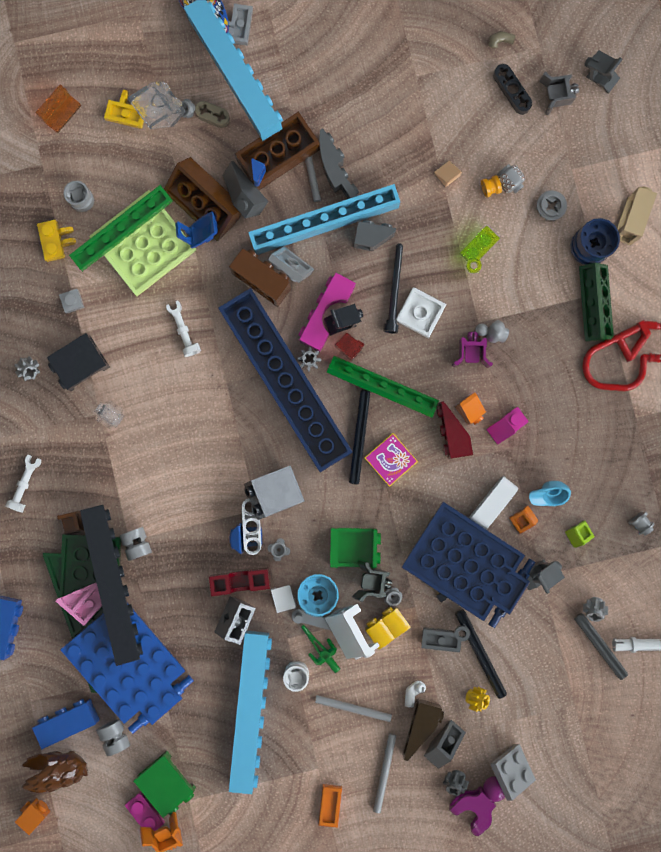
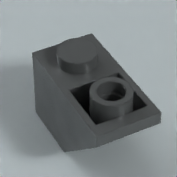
M370 220L359 221L354 248L374 251L395 236L396 228H392V225L386 223L376 225Z

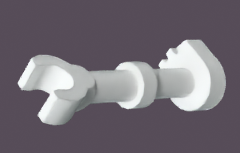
M176 301L177 308L175 310H172L170 305L167 304L166 308L173 315L178 327V335H181L185 346L183 349L184 356L189 357L200 353L199 344L191 343L188 335L189 329L185 326L180 313L182 310L180 302Z
M27 455L25 458V471L21 480L17 482L18 487L13 499L8 500L5 507L22 513L26 505L21 504L20 500L25 489L29 487L28 482L32 472L41 464V459L38 458L34 464H31V455Z

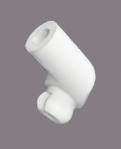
M415 681L406 688L405 707H414L415 696L425 692L426 686L423 682Z

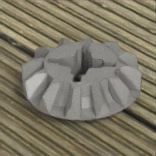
M546 191L537 200L536 209L546 221H555L565 214L567 201L557 191ZM557 201V203H556L555 206H554V209H555V210H553V209L546 210L547 207L549 206V204H548L547 202H549L550 204H552V203H555V202Z

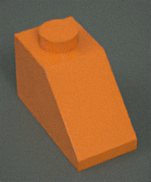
M475 392L455 406L468 425L471 423L476 425L484 419L482 415L486 411Z

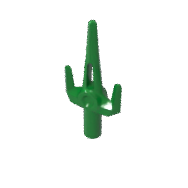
M302 625L301 628L319 654L318 659L311 653L308 656L316 665H322L326 662L332 671L337 673L341 668L332 658L337 651L335 645L328 638L327 642L331 648L326 649ZM314 641H316L317 644L322 648L321 651H320L319 648L316 646V644L314 643Z

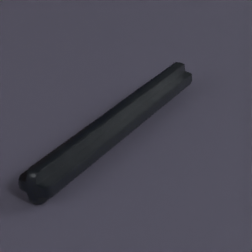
M367 390L360 391L349 483L356 485L360 482L369 410L370 391Z
M465 610L457 611L455 616L460 625L468 627L470 631L468 641L498 699L507 696V692Z

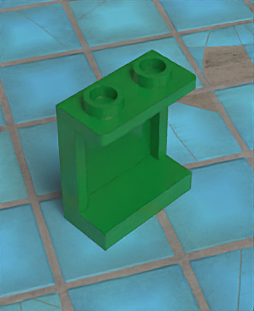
M331 528L330 568L360 567L357 563L358 560L369 563V567L377 568V564L381 562V552H377V544L381 545V533H377L378 530L376 528Z
M165 751L141 771L133 781L162 818L168 814L171 816L173 812H176L179 809L178 805L183 801L185 803L190 801L194 797L193 793L196 788L194 784H189L170 760L172 756L168 751Z

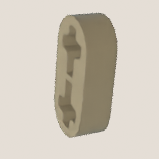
M201 101L195 106L196 116L201 121L219 128H224L230 123L229 113L224 108L206 101ZM206 107L207 112L209 113L204 112V114L201 115L200 109L203 110ZM223 114L225 120L222 119L221 122H219L218 117L216 116L221 117V115Z

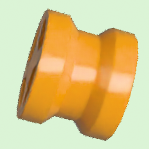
M497 175L492 176L491 179H481L482 191L486 198L491 197L494 193H502L501 182Z

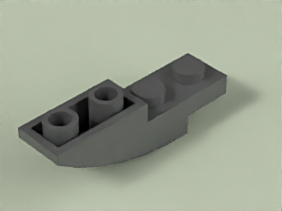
M321 129L319 137L320 157L334 193L341 189L347 199L358 196L359 191L353 183L350 184L345 169H340L345 158L340 148L336 149L331 134Z

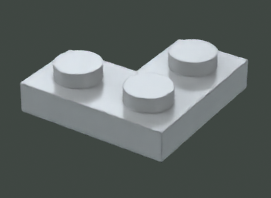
M234 4L232 21H228L229 32L235 41L234 44L248 46L253 6Z

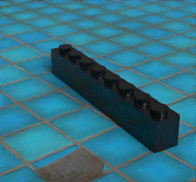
M104 505L80 510L115 664L119 666L141 660L140 655H143L141 643L136 642L135 638L136 635H139L136 623L132 624L130 617L134 615L132 604H127L126 597L129 596L127 584L123 585L121 579L125 577L122 565L118 566L117 558H120L118 546L114 547L112 541L116 537L114 529L109 528L108 521L111 520L109 509L105 510Z

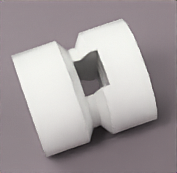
M293 661L286 666L283 682L291 691L298 692L303 690L309 681L308 667L303 662Z

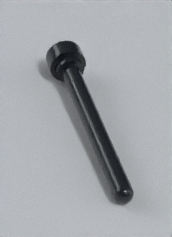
M398 243L395 249L388 320H386L383 326V332L397 334L399 329L396 321L403 255V245L401 243Z

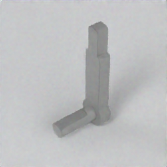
M295 609L292 613V620L297 624L305 623L331 630L325 617H313L306 614L302 609Z

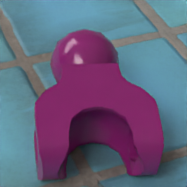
M496 776L487 778L483 787L480 785L476 790L468 789L465 790L464 794L460 793L449 805V811L455 816H458L465 810H471L476 813V817L470 825L471 833L474 836H480L491 826L492 810L496 807L495 802H500L505 798Z

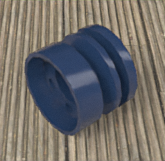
M602 218L592 219L572 237L570 249L573 257L582 265L603 262L614 254L619 247V231L609 220Z

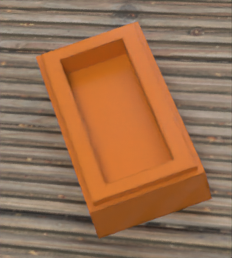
M323 784L318 826L338 828L342 786Z

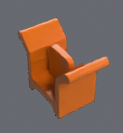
M173 812L169 818L170 828L165 826L154 831L151 827H140L143 847L152 846L156 852L173 850V848L176 849L177 846H183L176 812Z

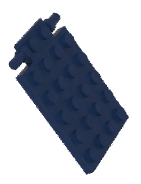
M442 502L401 568L482 621H485L495 605V614L488 623L489 626L495 629L500 619L504 618L506 613L508 615L512 613L530 584V581L527 579L530 576L529 572L536 562L528 559L523 569L516 573V569L525 557L523 553L445 502Z

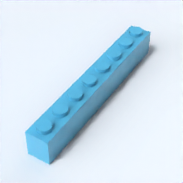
M196 0L185 6L184 10L189 22L262 141L282 130L281 122L283 119L278 110H273L272 100L268 94L265 96L262 92L263 86L259 79L255 80L252 76L254 72L249 63H244L243 53L240 48L236 49L233 45L235 41L230 32H225V25L222 19L215 16L214 13L216 11L212 3H207L206 0Z
M395 184L248 233L254 251L259 255L398 209L400 199Z
M246 631L244 636L229 792L252 794L253 789L258 786V776L255 775V769L260 766V756H257V749L262 746V736H259V729H263L264 717L261 716V710L265 709L266 697H263V690L267 689L268 677H265V670H269L270 658H267V650H271L272 638H269V633Z

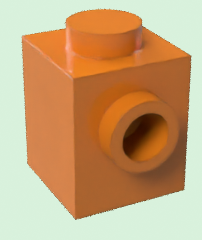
M36 798L32 803L28 801L20 810L22 814L15 823L30 835L50 813V810L45 802Z

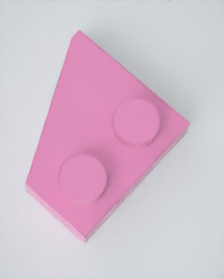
M97 583L72 592L55 601L83 626L102 607Z

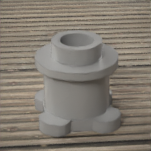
M646 511L638 513L628 521L630 525L635 526L639 535L643 534L644 536L654 530V522H650L646 517L648 515Z

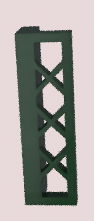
M592 263L579 266L585 341L611 340L614 332L608 265Z

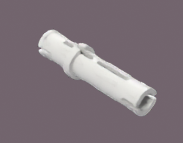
M635 637L613 639L612 647L613 651H630L631 653H636L637 651H661V639H636Z

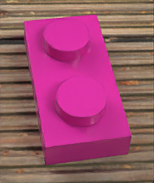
M141 791L126 802L125 807L141 827H151L156 831L164 825L165 821Z

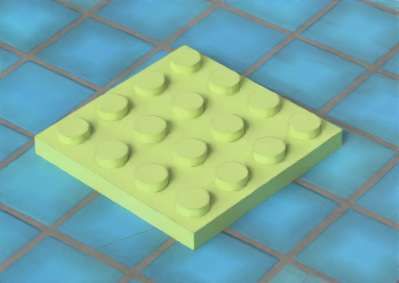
M150 190L141 195L138 199H136L129 206L123 209L120 213H118L116 216L110 219L107 223L101 226L89 237L92 238L94 235L100 232L103 228L109 225L121 214H123L134 204L140 201L143 197L149 194ZM163 209L104 256L133 293L139 296L193 254L196 248H191L189 244L176 236L175 222L166 210Z

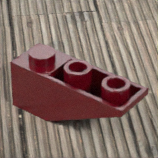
M444 401L440 402L437 407L438 418L442 419L440 433L441 437H445L446 444H443L444 455H448V459L472 456L473 450L470 435Z

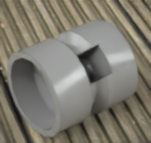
M71 181L65 186L64 198L73 209L78 212H87L93 207L94 196L83 182Z
M143 527L119 535L122 545L127 547L125 553L128 561L152 553L149 542H145L147 536ZM136 539L138 544L133 545L132 540Z
M120 719L109 722L96 730L100 741H104L103 749L106 756L117 754L130 746L127 735L122 733L124 727Z

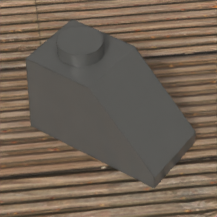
M450 720L432 740L424 757L438 769L452 761L466 732L454 721Z

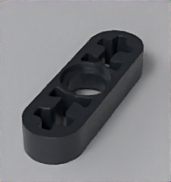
M507 64L498 65L493 74L494 80L516 113L520 115L528 113L532 107V99L510 66ZM499 72H506L505 77L503 75L499 76ZM515 85L518 92L515 94L510 93L508 86ZM521 102H522V103H525V102L527 103L526 107H524V106L520 107L519 104H520Z

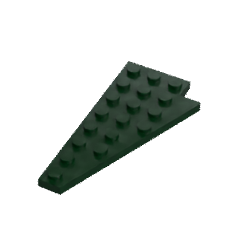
M62 534L61 553H43V558L58 598L97 583L86 535ZM116 537L112 541L114 547L118 546L120 558H117L118 566H120L122 542L120 537ZM61 607L72 639L104 613L101 607L89 622L83 626ZM88 683L91 693H97Z

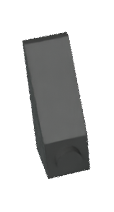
M231 161L222 176L233 205L245 219L260 215L269 201L236 163Z

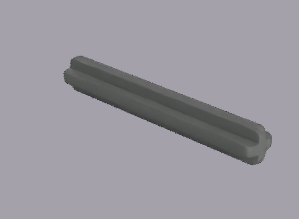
M582 613L578 614L574 618L576 623L618 679L623 680L626 678L628 672L586 616Z

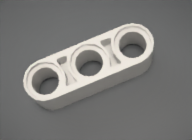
M502 476L473 511L469 519L487 529L519 488Z
M246 499L241 507L243 547L248 554L254 555L261 550L260 520L257 519L253 512L249 513L245 510V504L251 502L250 499ZM254 521L257 528L254 532L247 531V522ZM251 540L256 541L258 544V548L253 552L247 549V543Z

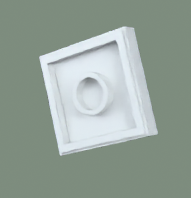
M413 287L396 321L429 338L447 304Z

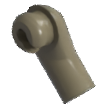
M499 31L489 37L488 46L497 48L500 42L513 44L516 35Z

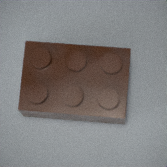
M242 248L229 266L232 275L276 307H279L291 291V285L288 281L289 277L282 272L279 274L273 270L274 267L265 260L264 262L260 261L257 258L258 255L252 250L246 251Z

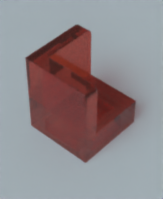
M345 333L340 341L336 342L335 348L353 361L365 344L360 340L357 341L350 334Z

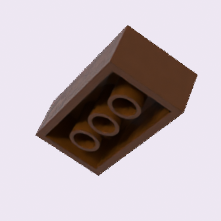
M299 111L281 123L282 130L263 141L259 137L235 153L237 162L253 184L251 159L265 164L266 172L260 185L257 187L258 190H261L308 157L320 151L319 140Z

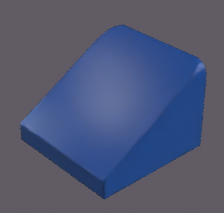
M251 159L253 180L255 186L258 187L266 172L264 163Z

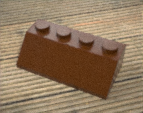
M189 157L176 164L164 190L195 221L213 212L218 229L217 234L213 238L219 241L239 220L242 214L233 205L229 192L195 160Z

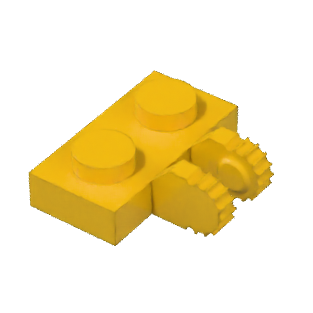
M127 90L122 91L119 102L108 100L104 116L106 121L142 129L147 111L145 108L138 107L139 93H134L131 105L127 104L129 96Z
M56 220L37 224L45 261L49 262L65 258L63 247L76 244V239L68 238L61 240V236L73 233V227L59 229Z

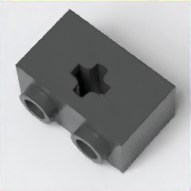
M230 596L214 632L224 640L240 645L256 608L245 601Z

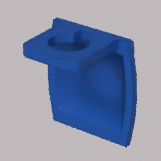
M213 212L204 215L190 227L185 226L179 221L175 223L176 236L189 244L191 248H196L205 242H209L218 232ZM181 229H183L189 236L185 237L182 234Z
M242 523L237 524L231 529L229 536L231 548L240 554H243L244 551ZM246 527L247 531H249V532H250V531H255L256 528H257V527ZM261 528V545H262V528ZM249 541L247 547L258 546L256 541Z

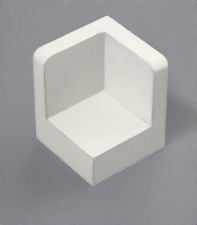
M290 585L271 589L277 613L296 608L295 598H293Z

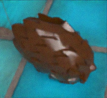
M53 751L27 758V761L22 764V767L30 768V770H42L39 774L26 779V783L22 785L23 789L34 793L53 792L60 788L69 787L80 782L83 776H88L87 763L75 751L67 753Z

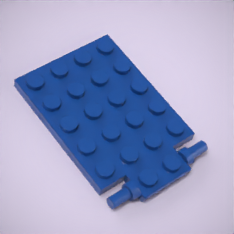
M134 609V615L130 617L132 624L136 623L139 635H136L135 638L136 642L141 643L143 655H140L141 660L116 666L104 613L60 649L124 724L139 711L142 713L138 716V720L128 727L132 734L143 725L146 726L149 722L153 725L183 699L181 694L185 692L184 689L194 681L189 675L182 682L176 683L174 686L171 684L185 672V669Z

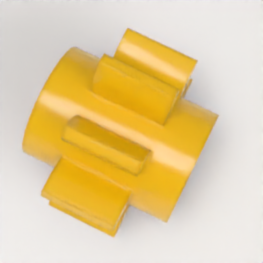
M473 687V689L468 690L465 701L470 704V710L481 712L482 709L485 710L488 707L490 697L485 694L486 689Z

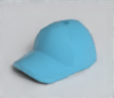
M548 481L543 484L541 489L529 493L530 502L536 506L563 505L571 496L570 488L561 481Z

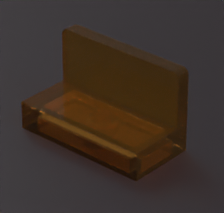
M60 84L35 113L45 124L56 133H59L80 109L81 104Z

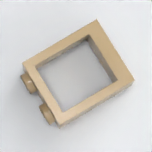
M638 187L627 197L617 226L620 242L631 246L643 236L657 193L653 192L651 188Z

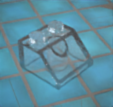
M164 81L151 82L128 98L150 129L174 127L186 112L181 101L174 96L169 85Z

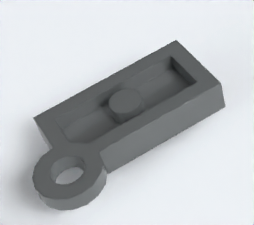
M464 625L458 626L455 631L423 627L421 648L460 653L461 641L468 640L470 631ZM464 630L466 635L460 636L459 631Z

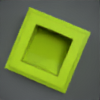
M585 520L565 531L574 548L585 545L595 537Z

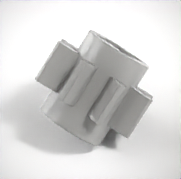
M309 347L307 352L301 350L303 356L298 357V360L303 361L300 367H308V372H310L311 367L318 369L316 363L321 362V359L316 356L319 354V351L314 353L311 347ZM306 356H313L312 364L311 362L306 363Z
M30 356L28 358H20L18 364L14 365L17 369L15 373L18 377L22 376L24 381H27V379L34 380L37 373H40L37 368L39 363L37 360L33 361Z
M592 597L589 600L587 599L586 604H583V612L586 613V617L589 620L598 622L604 619L605 615H608V606H605V601L601 598Z

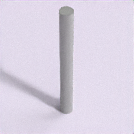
M319 695L316 696L315 703L387 722H390L392 714Z
M389 733L373 808L375 813H381L396 740V735Z

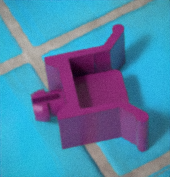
M468 332V341L465 337L459 340V360L455 361L452 367L459 365L463 361L464 348L466 363H478L480 361L486 368L491 367L493 363L486 358L487 339L483 338L480 342H477L478 333L474 332L472 341V332Z

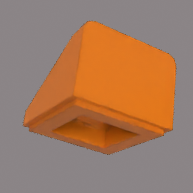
M529 506L524 507L509 518L520 534L538 523L537 517Z

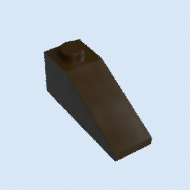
M417 699L402 754L405 761H408L437 729L438 723H442L444 711H442L440 704Z

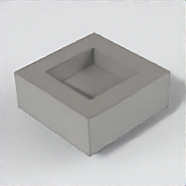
M78 289L59 294L66 314L85 308Z

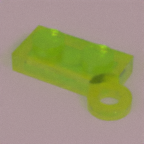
M487 225L460 252V255L467 261L466 268L468 272L473 274L480 271L482 267L480 259L500 239ZM475 262L477 264V268L472 269L470 266L471 263Z

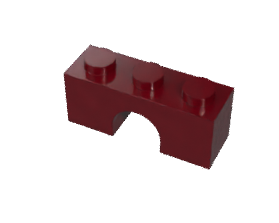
M269 567L209 576L211 597L239 591L266 590L271 587Z

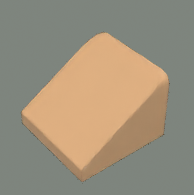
M448 161L434 173L442 184L447 187L459 178L462 172Z

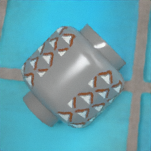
M508 164L498 172L497 175L505 193L513 191L516 194L524 187L522 183L525 181V176L516 165L510 166Z

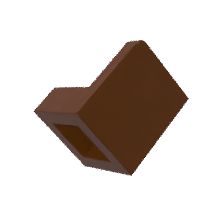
M80 511L57 516L58 520H62L65 534L84 530Z

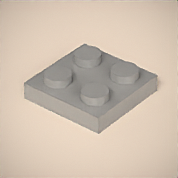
M286 247L272 253L268 259L274 268L285 272L289 279L294 282L300 283L314 271L313 267Z
M514 744L490 764L507 801H513L536 780L520 744Z

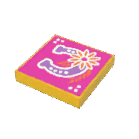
M394 433L364 458L389 487L418 462Z

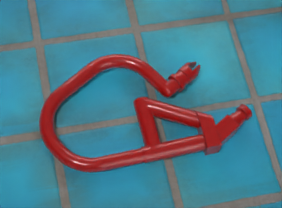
M640 321L636 325L614 335L611 340H604L591 347L583 359V374L588 383L601 390L630 391L637 388L646 376L647 361L650 363H661V354H642L637 379L626 385L607 384L596 381L589 370L590 359L597 351L613 343H618L627 363L634 360L650 337V330H661V323ZM640 331L641 336L630 351L624 339Z

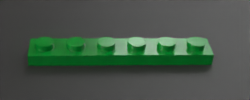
M159 185L69 256L83 272L171 204L173 200L162 186Z
M336 356L333 357L326 372L431 418L435 414L439 402L435 398Z

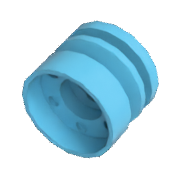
M314 574L307 577L298 589L300 608L306 614L313 617H322L329 614L336 607L339 599V591L335 582L330 577L322 574ZM320 591L323 599L314 601L313 592L318 593Z

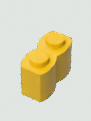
M388 607L382 612V617L379 619L373 618L366 623L365 631L374 643L378 642L379 650L410 628L397 607Z

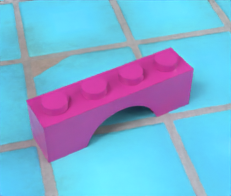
M335 273L334 277L330 276L325 285L328 288L325 293H320L316 301L318 303L316 310H311L307 318L310 320L306 327L303 326L298 334L300 343L311 347L315 351H319V353L329 337V333L324 328L322 322L324 312L333 304L347 303L356 287L355 282L338 273Z

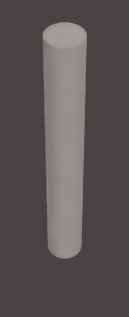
M312 156L305 160L313 200L314 202H319L321 197Z

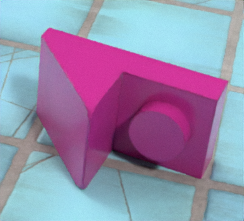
M516 407L486 430L498 445L514 435L517 430L529 421L521 410Z

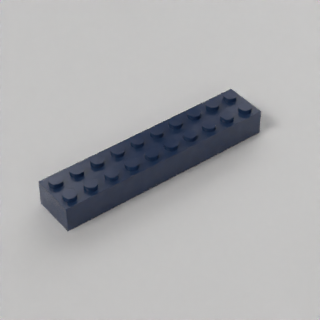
M250 288L218 307L318 471L321 473L353 453L253 290Z

